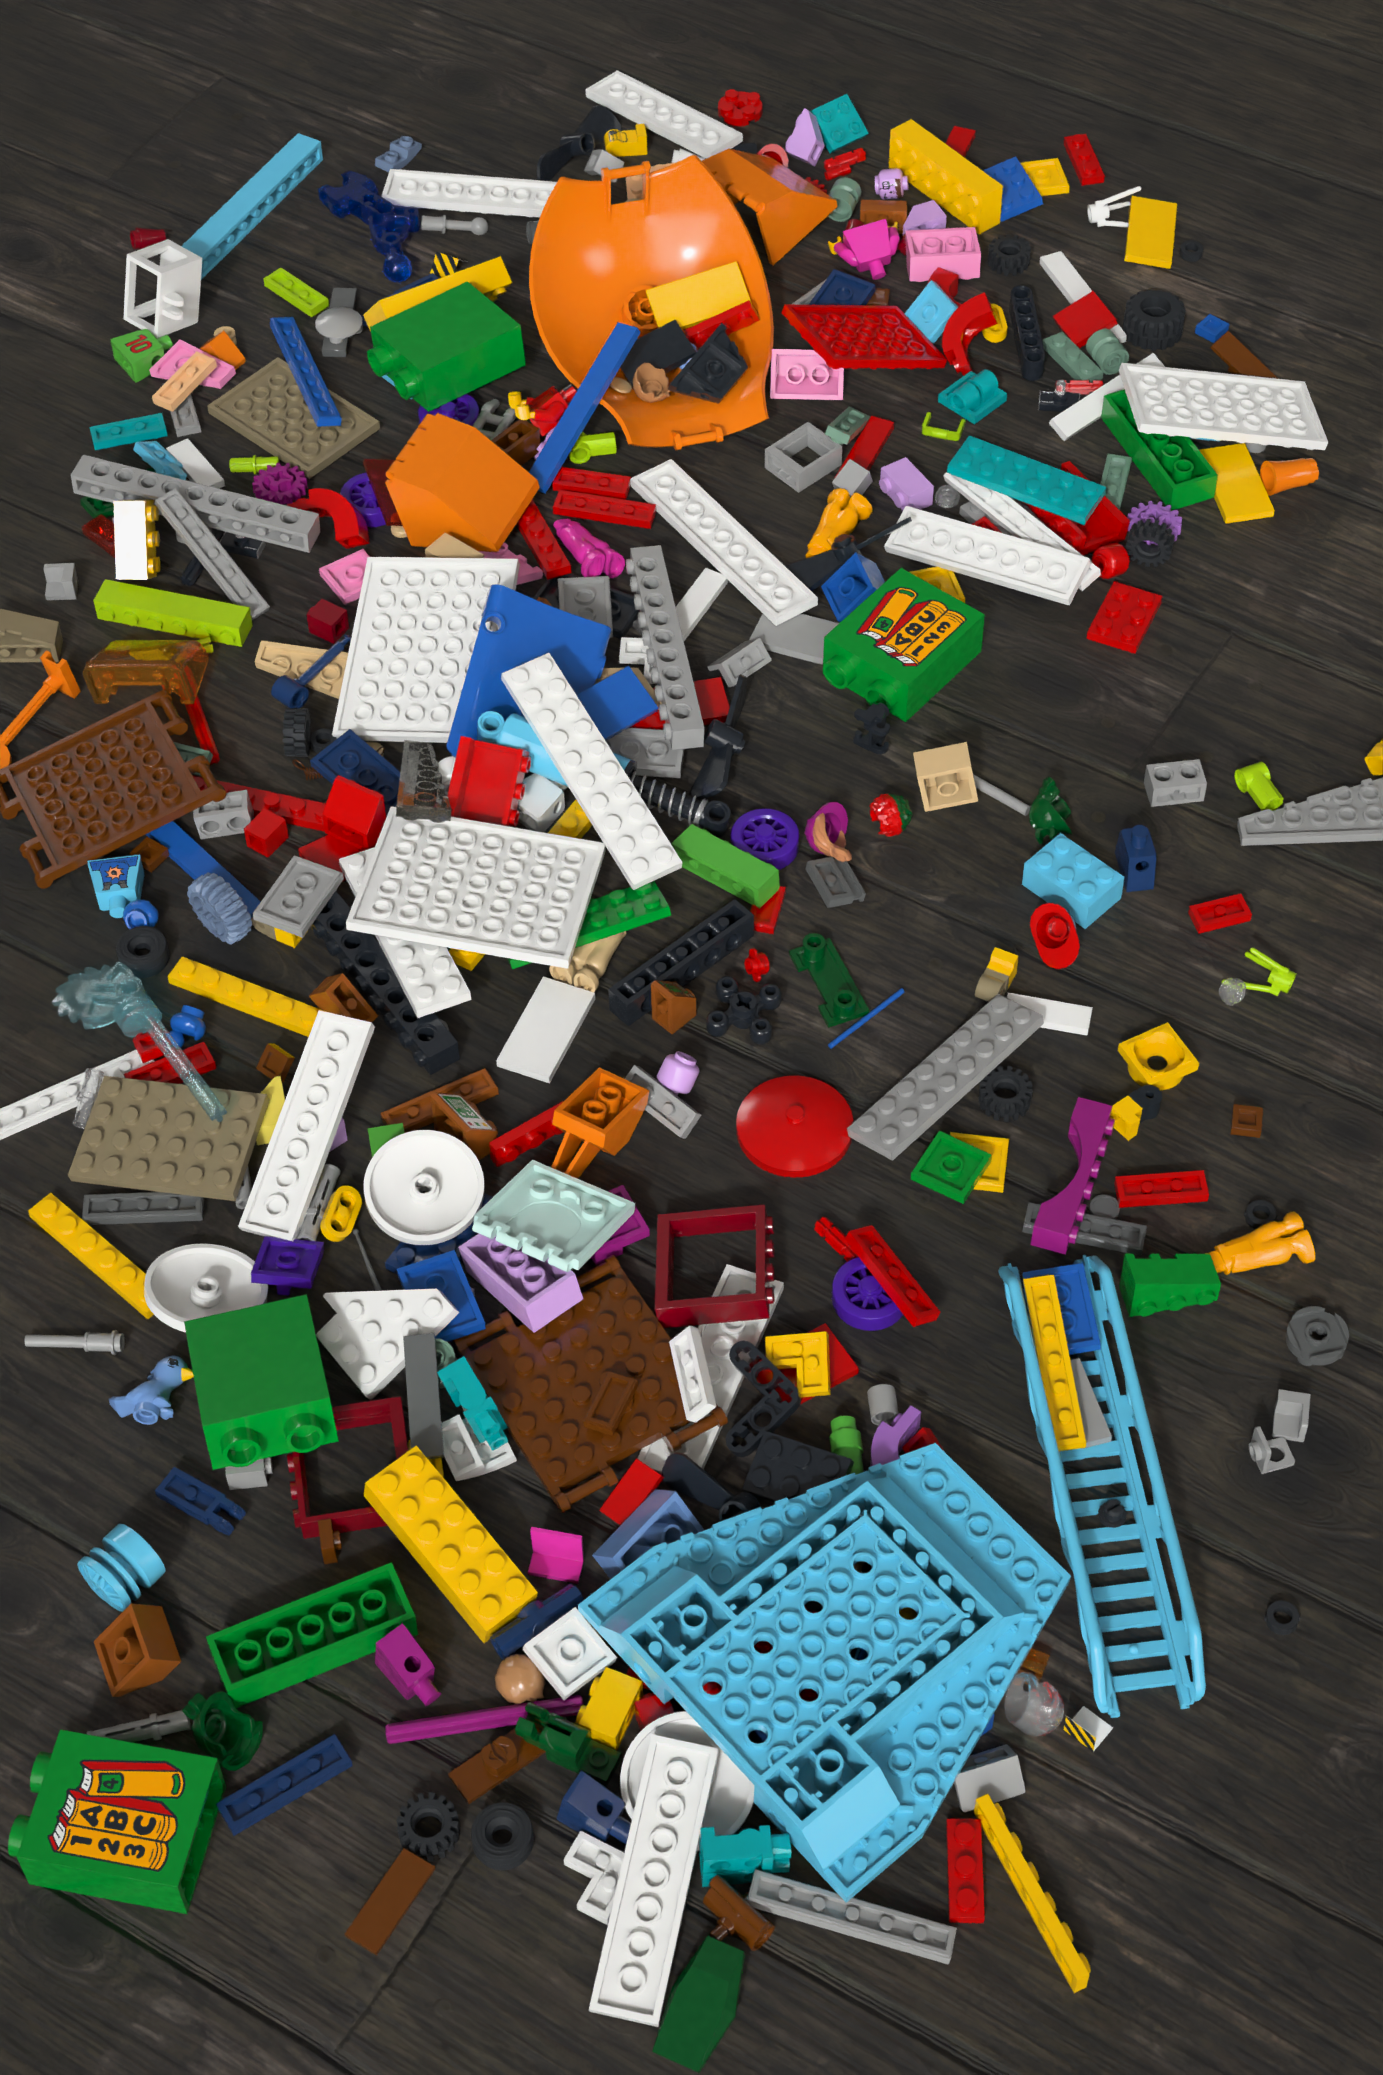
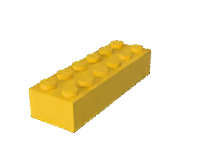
M912 119L891 129L890 169H901L903 176H908V183L934 200L968 227H975L976 233L981 234L1000 224L1003 185Z
M500 256L379 300L363 316L370 329L371 326L467 281L494 302L498 299V296L506 293V288L512 284V281Z
M417 1445L365 1482L364 1497L483 1643L487 1642L490 1636L517 1619L518 1614L525 1606L536 1601L538 1594L536 1589Z

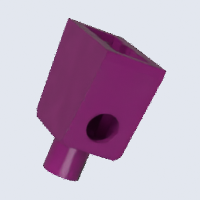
M403 1623L376 1642L375 1664L406 1700L417 1695L424 1705L428 1706L441 1695V1692L433 1683L435 1671L433 1663Z

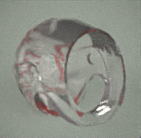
M1021 1672L1014 1676L1005 1698L1004 1707L1007 1720L1021 1732L1034 1737L1044 1736L1054 1731L1064 1717V1701L1058 1690L1048 1682L1039 1684L1036 1676L1030 1672ZM1026 1681L1029 1691L1023 1690V1685Z

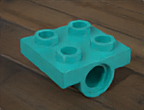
M848 94L810 111L817 118L824 145L830 154L869 134Z
M987 369L980 371L978 374L970 371L938 394L939 403L973 424H976L1007 401V393L998 388L996 376Z

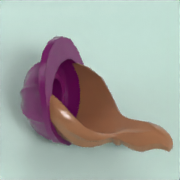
M828 802L806 821L804 832L810 847L820 854L834 857L840 862L852 860L849 850L845 849V833L848 823L846 810L838 802Z

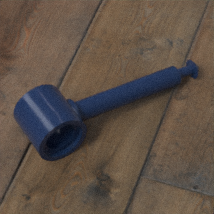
M344 635L345 638L341 642L337 641L298 679H292L288 675L279 677L273 684L271 690L272 697L288 708L303 707L309 696V691L305 686L344 650V645L351 642V637Z

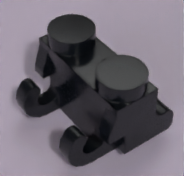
M873 703L867 710L859 708L854 712L856 720L864 722V729L868 730L869 733L862 736V732L857 730L853 737V743L876 754H885L889 750L888 742H884L882 746L885 735L890 732V724H886L889 709L885 704Z

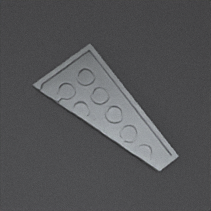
M1371 778L1365 779L1357 786L1350 788L1342 786L1309 796L1306 801L1295 804L1294 801L1286 803L1284 808L1271 811L1266 809L1238 818L1237 827L1241 846L1383 841V778L1373 781Z

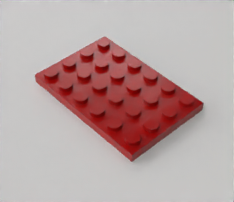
M785 304L782 310V314L789 320V323L797 329L801 337L813 347V350L832 369L944 368L947 362L944 355L898 306Z

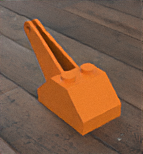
M599 1067L554 1110L552 1124L563 1131L565 1135L551 1168L578 1179L600 1150L615 1156L629 1142L647 1106L650 1090ZM581 1141H583L584 1143L582 1144L581 1148L572 1160L578 1146L580 1145Z

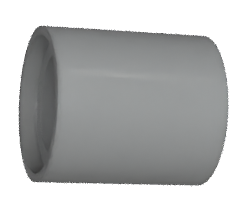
M888 1384L873 1386L867 1392L871 1422L875 1425H880L884 1421L891 1425L899 1414L895 1388Z

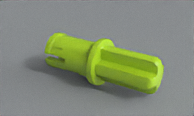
M253 455V458H231L229 461L230 471L254 472V475H257L260 469L266 471L267 465L272 466V468L276 467V464L279 463V456L257 457Z

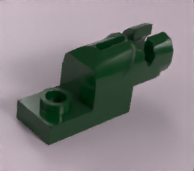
M528 1702L525 1707V1711L528 1712L526 1719L519 1717L515 1733L523 1737L526 1742L545 1750L547 1760L577 1774L583 1771L599 1784L607 1787L622 1759L621 1752L592 1740L590 1730L570 1722L554 1712L549 1713L543 1707ZM535 1726H537L538 1728L542 1729V1732H541V1733L537 1732V1729H536Z

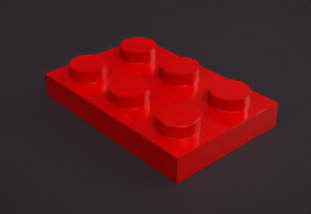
M1114 581L1087 631V639L1136 654L1162 603V596Z

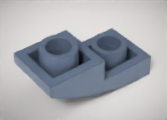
M402 136L390 143V151L375 158V166L387 172L390 169L400 170L417 155L422 148V144L414 141L409 136Z

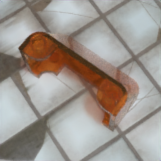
M114 640L109 642L86 662L83 677L95 704H107L110 694L116 695L118 685H161L163 690L168 691L170 694L171 692L178 694L181 697V704H194L209 657L204 646L195 640Z

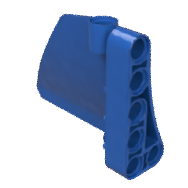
M497 584L491 585L481 614L482 619L447 741V750L456 758L461 736L478 740V719L485 712H497L502 715L504 721L513 713L525 717L501 680V674L542 655L550 653L576 695L592 687L596 679H600L606 661L605 652L612 631L611 628L544 604L508 587ZM489 621L495 622L498 625V631L488 630L485 623Z

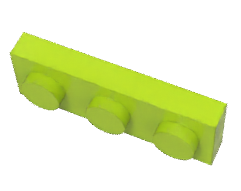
M279 268L263 278L265 287L310 317H313L329 306L328 298L283 268Z

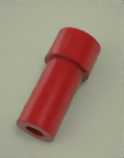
M848 163L841 164L839 167L825 172V179L829 181L851 173V168Z

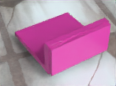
M531 1527L533 1554L528 1574L578 1584L584 1563L582 1536Z

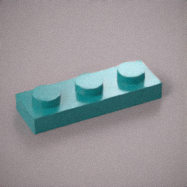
M162 413L89 427L95 450L167 436Z

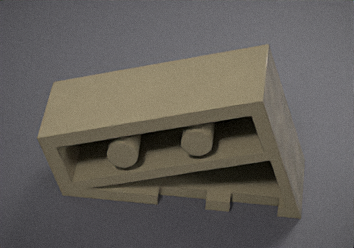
M0 609V662H42L40 657L46 650L51 653L55 662H59L63 638L58 621Z

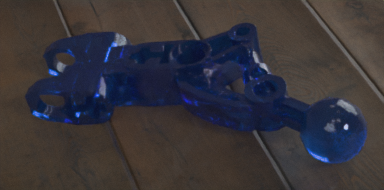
M346 171L341 174L344 185L342 187L324 185L318 188L319 199L332 214L341 219L349 214H353L369 225L370 236L375 249L387 257L383 263V272L386 278L393 283L406 281L411 276L412 264L409 258L402 254V244L407 239L408 232H417L421 228L418 209L416 207L393 205L388 200L379 196L378 188L371 179L353 171Z

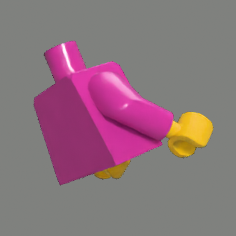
M886 219L845 230L843 231V243L840 236L837 237L836 243L828 241L830 252L838 254L849 265L856 267L859 272L870 270L874 280L881 279L886 275L883 266L891 262V256L896 253L900 240L898 223L894 222V226H887Z

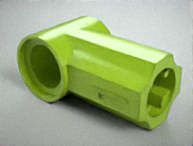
M582 432L569 453L570 460L575 464H582L587 462L592 456L616 454L614 432L586 435Z
M1261 761L1235 771V782L1239 790L1243 793L1248 791L1261 811L1266 809L1274 811L1282 805L1284 798L1271 782L1270 772L1264 762Z

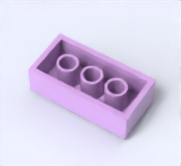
M477 1234L458 1247L467 1272L534 1333L583 1300L575 1273L571 1270L565 1272L549 1265V1258L545 1262L522 1253V1248L515 1250L497 1242L496 1236L490 1239L481 1234Z

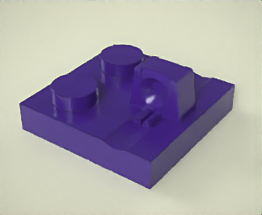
M265 1236L251 1271V1283L276 1285L277 1294L289 1295L291 1287L311 1289L324 1254V1242L294 1239L292 1242L277 1237Z

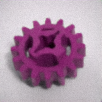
M277 463L276 467L273 468L267 465V470L260 469L259 475L254 476V482L252 483L256 498L282 505L293 503L294 500L300 499L301 495H306V488H308L304 471H299L298 466L290 468V463L285 464V466Z

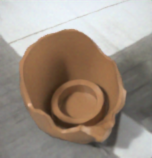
M643 363L637 368L633 378V390L642 401L653 403L670 397V390H668L669 380L664 369L655 368L650 363Z
M510 1655L501 1661L495 1674V1685L507 1702L521 1704L526 1700L536 1702L537 1699L544 1698L545 1677L527 1655Z

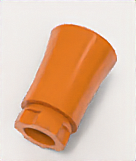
M1313 458L1264 461L1260 469V478L1269 496L1314 483L1319 477L1317 462Z

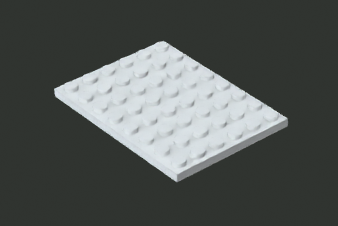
M368 557L332 732L333 737L339 738L351 729L364 741L447 743L482 619L481 614L487 593L493 584L516 590L520 568L518 559ZM489 621L485 623L488 630L498 631L499 628L495 622Z
M391 806L348 915L346 929L568 969L604 858L606 846L602 842Z

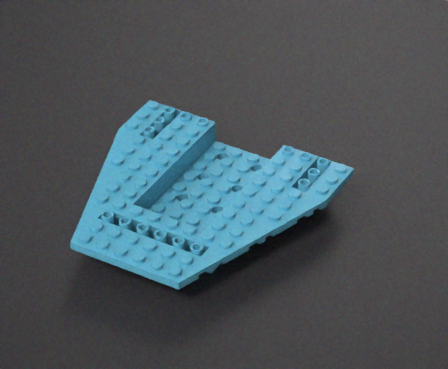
M936 1443L901 1455L898 1460L884 1465H881V1463L869 1467L868 1471L855 1475V1473L808 1489L807 1493L789 1500L786 1497L776 1501L773 1506L764 1509L759 1507L713 1524L712 1528L696 1534L691 1532L680 1536V1540L669 1544L664 1542L653 1546L578 1604V1611L663 1704L674 1697L755 1785L753 1802L783 1834L789 1833L790 1842L847 1903L923 1837L1069 1584L1071 1575ZM864 1561L871 1565L872 1570L868 1573H859L855 1570L854 1565L857 1562ZM809 1601H817L822 1605L823 1609L818 1613H810L805 1609L804 1605ZM909 1607L914 1609L918 1616L912 1620H906L900 1616L899 1611ZM759 1641H767L772 1645L773 1649L769 1653L762 1654L755 1650L754 1645ZM854 1648H863L868 1653V1657L864 1660H855L849 1652ZM708 1682H717L721 1685L722 1690L718 1694L710 1695L703 1690V1686ZM810 1688L817 1692L818 1698L812 1702H807L800 1697L799 1693L804 1689ZM754 1730H760L767 1735V1739L763 1743L756 1744L749 1740L748 1735Z

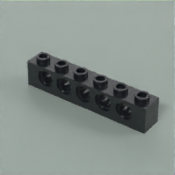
M734 899L608 989L609 1010L627 1026H630L652 1010V982L655 980L676 982L684 987L754 936V915Z

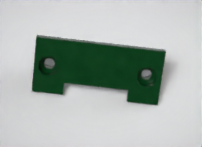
M811 933L803 938L802 947L789 950V956L797 971L801 972L808 969L826 1004L819 1005L818 1010L828 1028L863 1017L870 1012L830 938L825 939L820 934Z

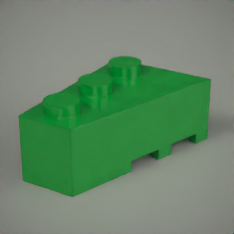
M1125 1254L1119 1288L1129 1317L1139 1315L1144 1317L1155 1312L1165 1310L1177 1311L1186 1306L1196 1304L1208 1305L1213 1301H1217L1221 1282L1211 1255L1176 1254L1174 1256L1175 1259H1161L1159 1254H1150L1149 1259H1135L1134 1254Z

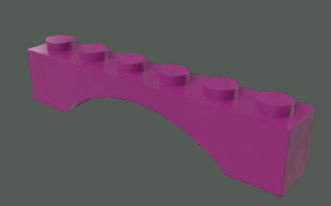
M1078 1097L1071 1116L1068 1138L1075 1149L1079 1169L1074 1179L1063 1191L1041 1204L1033 1227L1031 1245L1066 1255L1069 1244L1076 1243L1079 1233V1227L1076 1226L1077 1221L1083 1222L1087 1205L1083 1204L1084 1199L1090 1200L1094 1183L1090 1181L1092 1177L1096 1179L1098 1177L1101 1161H1098V1157L1105 1156L1108 1140L1105 1139V1136H1111L1115 1119L1110 1118L1112 1112L1111 1105Z

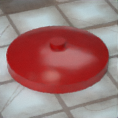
M783 1076L760 1084L744 1098L737 1113L736 1134L744 1154L759 1168L784 1177H807L830 1169L844 1157L852 1142V1138L848 1136L847 1128L853 1124V1115L845 1098L827 1083L805 1076Z

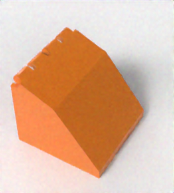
M727 149L702 160L704 165L721 184L734 205L745 197L744 204L757 212V220L771 265L777 263L838 207L837 201L773 158Z
M439 413L435 416L427 414L407 444L396 457V460L387 470L386 477L389 479L385 482L411 546L428 547L444 533H447L473 549L485 552L499 551L540 488L534 476L478 429Z

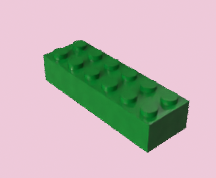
M1125 389L1104 395L1101 419L1129 457H1132V461L1166 506L1171 505V511L1214 498L1218 475L1189 437L1139 432Z
M391 1562L208 1635L206 1640L225 1692L230 1696L234 1706L238 1708L374 1653L376 1651V1642L402 1623L412 1636L418 1635L415 1614Z

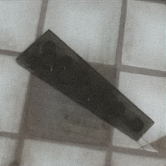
M404 740L396 817H402L409 821L428 819L435 823L451 821L452 809L448 796L445 795L446 789L445 785L442 784V775L438 771L439 765L432 742Z

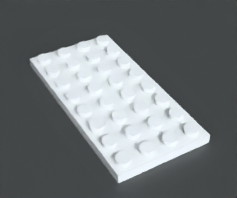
M1121 363L1119 373L1139 432L1166 434L1168 436H1186L1195 439L1206 438L1217 441L1227 440L1239 443L1278 445L1287 448L1326 449L1328 440L1304 381Z

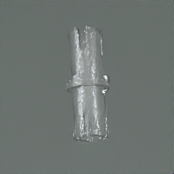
M87 1068L85 1070L82 1089L77 1093L76 1100L78 1105L72 1122L78 1128L85 1129L94 1102L97 1101V1094L104 1077V1072L94 1068Z

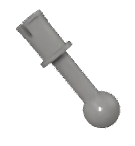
M443 215V217L422 216L421 230L442 231V234H445V229L471 231L476 235H482L488 231V223L481 217H477L471 222L446 220V215Z

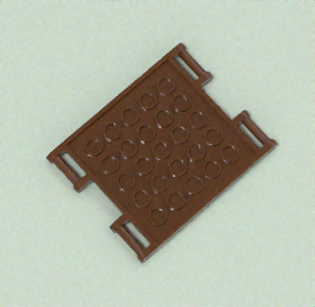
M159 691L0 769V812L3 818L13 819L18 814V811L23 809L37 835L24 842L20 846V852L28 860L35 874V882L39 888H48L53 883V880L87 864V861L95 860L211 801L220 802L226 797L224 787L218 784L209 768L210 763L205 756H197L184 762L170 736L186 733L188 725L177 713L168 691ZM155 708H163L170 721L163 724ZM200 773L208 788L201 791L192 774ZM7 781L10 782L17 796L12 800H9L3 788V783ZM41 849H44L52 865L44 869L37 855Z
M614 1255L604 1259L605 1262L576 1277L580 1288L609 1273L612 1274V1278L582 1293L583 1300L535 1333L525 1324L516 1327L506 1310L498 1314L497 1319L486 1324V1329L452 1340L461 1358L463 1356L466 1358L487 1396H491L508 1427L509 1433L561 1513L571 1509V1504L606 1485L611 1487L617 1484L618 1479L610 1466L662 1438L671 1452L674 1453L681 1449V1445L715 1426L722 1427L728 1423L724 1411L716 1404L717 1407L709 1412V1416L676 1434L674 1433V1431L692 1421L686 1420L669 1344L671 1338L624 1273ZM505 1329L506 1333L473 1351L469 1350L468 1347ZM608 1371L634 1378L638 1381V1387L613 1436L586 1428L583 1424V1420ZM598 1472L600 1473V1475L583 1483L582 1485L570 1490L565 1494L563 1493V1491L582 1482L583 1480L595 1475Z

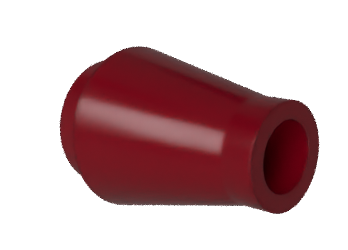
M136 227L135 230L130 231V241L133 249L140 250L166 240L164 229Z

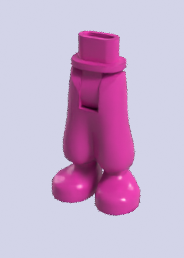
M559 519L554 522L557 536L572 553L576 561L582 564L581 573L584 577H598L603 571L609 578H615L622 573L625 567V560L620 553L611 549L608 543L594 537L576 521Z

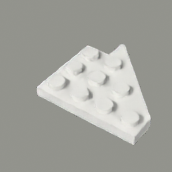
M438 1289L325 1293L323 1297L337 1314L316 1336L362 1393L372 1400L405 1367L403 1336L434 1333L436 1337L460 1312Z

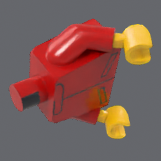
M571 383L560 392H558L555 386H552L538 397H527V400H522L521 392L514 391L508 393L509 406L515 409L516 417L521 420L529 419L539 429V433L543 437L558 424L577 391Z

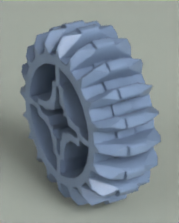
M207 872L199 876L188 886L187 895L189 903L193 906L192 910L197 914V919L203 923V927H206L215 937L220 938L222 942L226 941L232 945L247 936V933L251 931V914L247 911V906L244 905L242 898L239 897L236 890L230 886V883L225 882L223 877Z

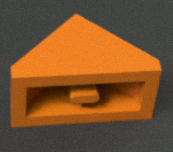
M225 331L220 332L199 348L234 366L235 370L246 362L243 354Z

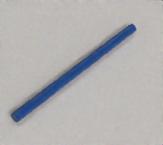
M901 988L830 1042L828 1047L832 1049L905 993L904 989Z

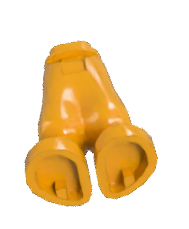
M842 488L831 491L819 525L807 545L808 552L806 553V558L832 550L831 545L836 537L842 534L849 535L856 528L858 519H868L873 510L869 501L858 493H853L850 498L849 492Z
M1294 1211L1286 1213L1282 1222L1272 1221L1266 1223L1244 1236L1215 1246V1251L1205 1253L1211 1255L1217 1273L1224 1272L1225 1275L1230 1274V1272L1238 1273L1255 1268L1283 1264L1289 1261L1294 1253L1305 1264L1315 1261V1251L1310 1234L1307 1229L1304 1230L1300 1215Z

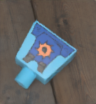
M140 855L87 861L100 910H110L112 917L122 918L126 905L141 898L144 870Z

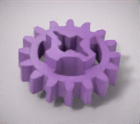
M1149 501L1147 506L1139 503L1138 508L1132 507L1131 513H1128L1127 518L1130 520L1128 532L1134 523L1137 524L1140 520L1144 523L1146 519H1151V523L1159 520L1158 525L1165 523L1167 524L1166 529H1172V534L1175 537L1174 541H1176L1177 535L1181 533L1182 517L1178 516V510L1171 511V505L1163 507L1160 501L1157 505ZM1145 540V541H1144V542H1146L1147 545H1151V544H1155V546L1158 545V544H1156V543L1153 542V541H1148V540Z

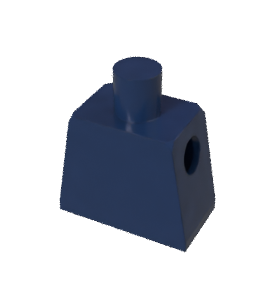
M1143 825L1122 829L1119 833L1115 855L1121 875L1124 876L1126 892L1154 889L1156 852L1149 829ZM1137 863L1138 866H1141V870L1135 868Z
M580 1771L562 1799L556 1820L577 1832L582 1831L604 1843L612 1835L624 1844H627L631 1822L622 1817L626 1803L586 1773Z

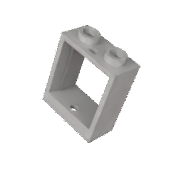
M809 422L765 449V468L798 493L842 465V446L833 442L829 436ZM808 446L821 457L803 468L790 457Z

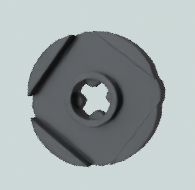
M1311 1306L1300 1309L1293 1315L1292 1320L1288 1323L1285 1339L1289 1350L1297 1357L1299 1363L1304 1366L1328 1365L1344 1356L1349 1339V1330L1345 1321L1338 1314L1335 1313L1333 1316L1325 1312L1326 1308ZM1316 1331L1318 1335H1324L1325 1337L1322 1340H1315L1311 1336L1312 1332Z

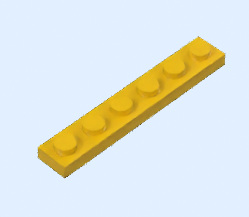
M185 957L180 958L167 976L169 983L307 1037L310 1035L318 1011H323Z
M50 1193L28 1210L31 1219L144 1317L149 1319L154 1315L147 1306L144 1297L146 1274L56 1196Z
M1054 1275L1023 1279L1037 1359L1058 1450L1086 1448V1439Z
M988 1794L977 1798L974 1814L977 1819H981L983 1831L1071 1989L1076 1993L1086 1988L1089 1973L1091 1972L1090 1965L1084 1954H1078L1072 1944L1073 1936L1068 1925L1065 1922L1060 1923L1056 1916V1906L1049 1892H1043L1038 1884L1039 1875L1032 1862L1027 1863L1021 1853L1023 1850L1018 1836L1015 1832L1010 1833L1004 1823L1006 1822V1817L1001 1806L998 1803L994 1804Z

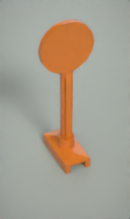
M47 650L40 657L48 677L43 682L42 688L0 735V769L11 765L12 757L7 748L8 744L52 693H56L58 690L75 699L81 692L67 660L62 658L56 664L51 653Z

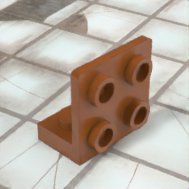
M861 200L860 221L866 225L886 219L887 226H894V222H897L898 234H903V225L907 219V202Z

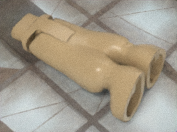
M626 931L575 948L569 968L550 966L551 976L556 981L595 992L599 986L598 979L605 973L609 961L625 937Z

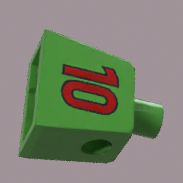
M148 329L110 339L114 359L135 383L149 376V370L165 355L164 351L173 347L172 341L167 334L156 339Z

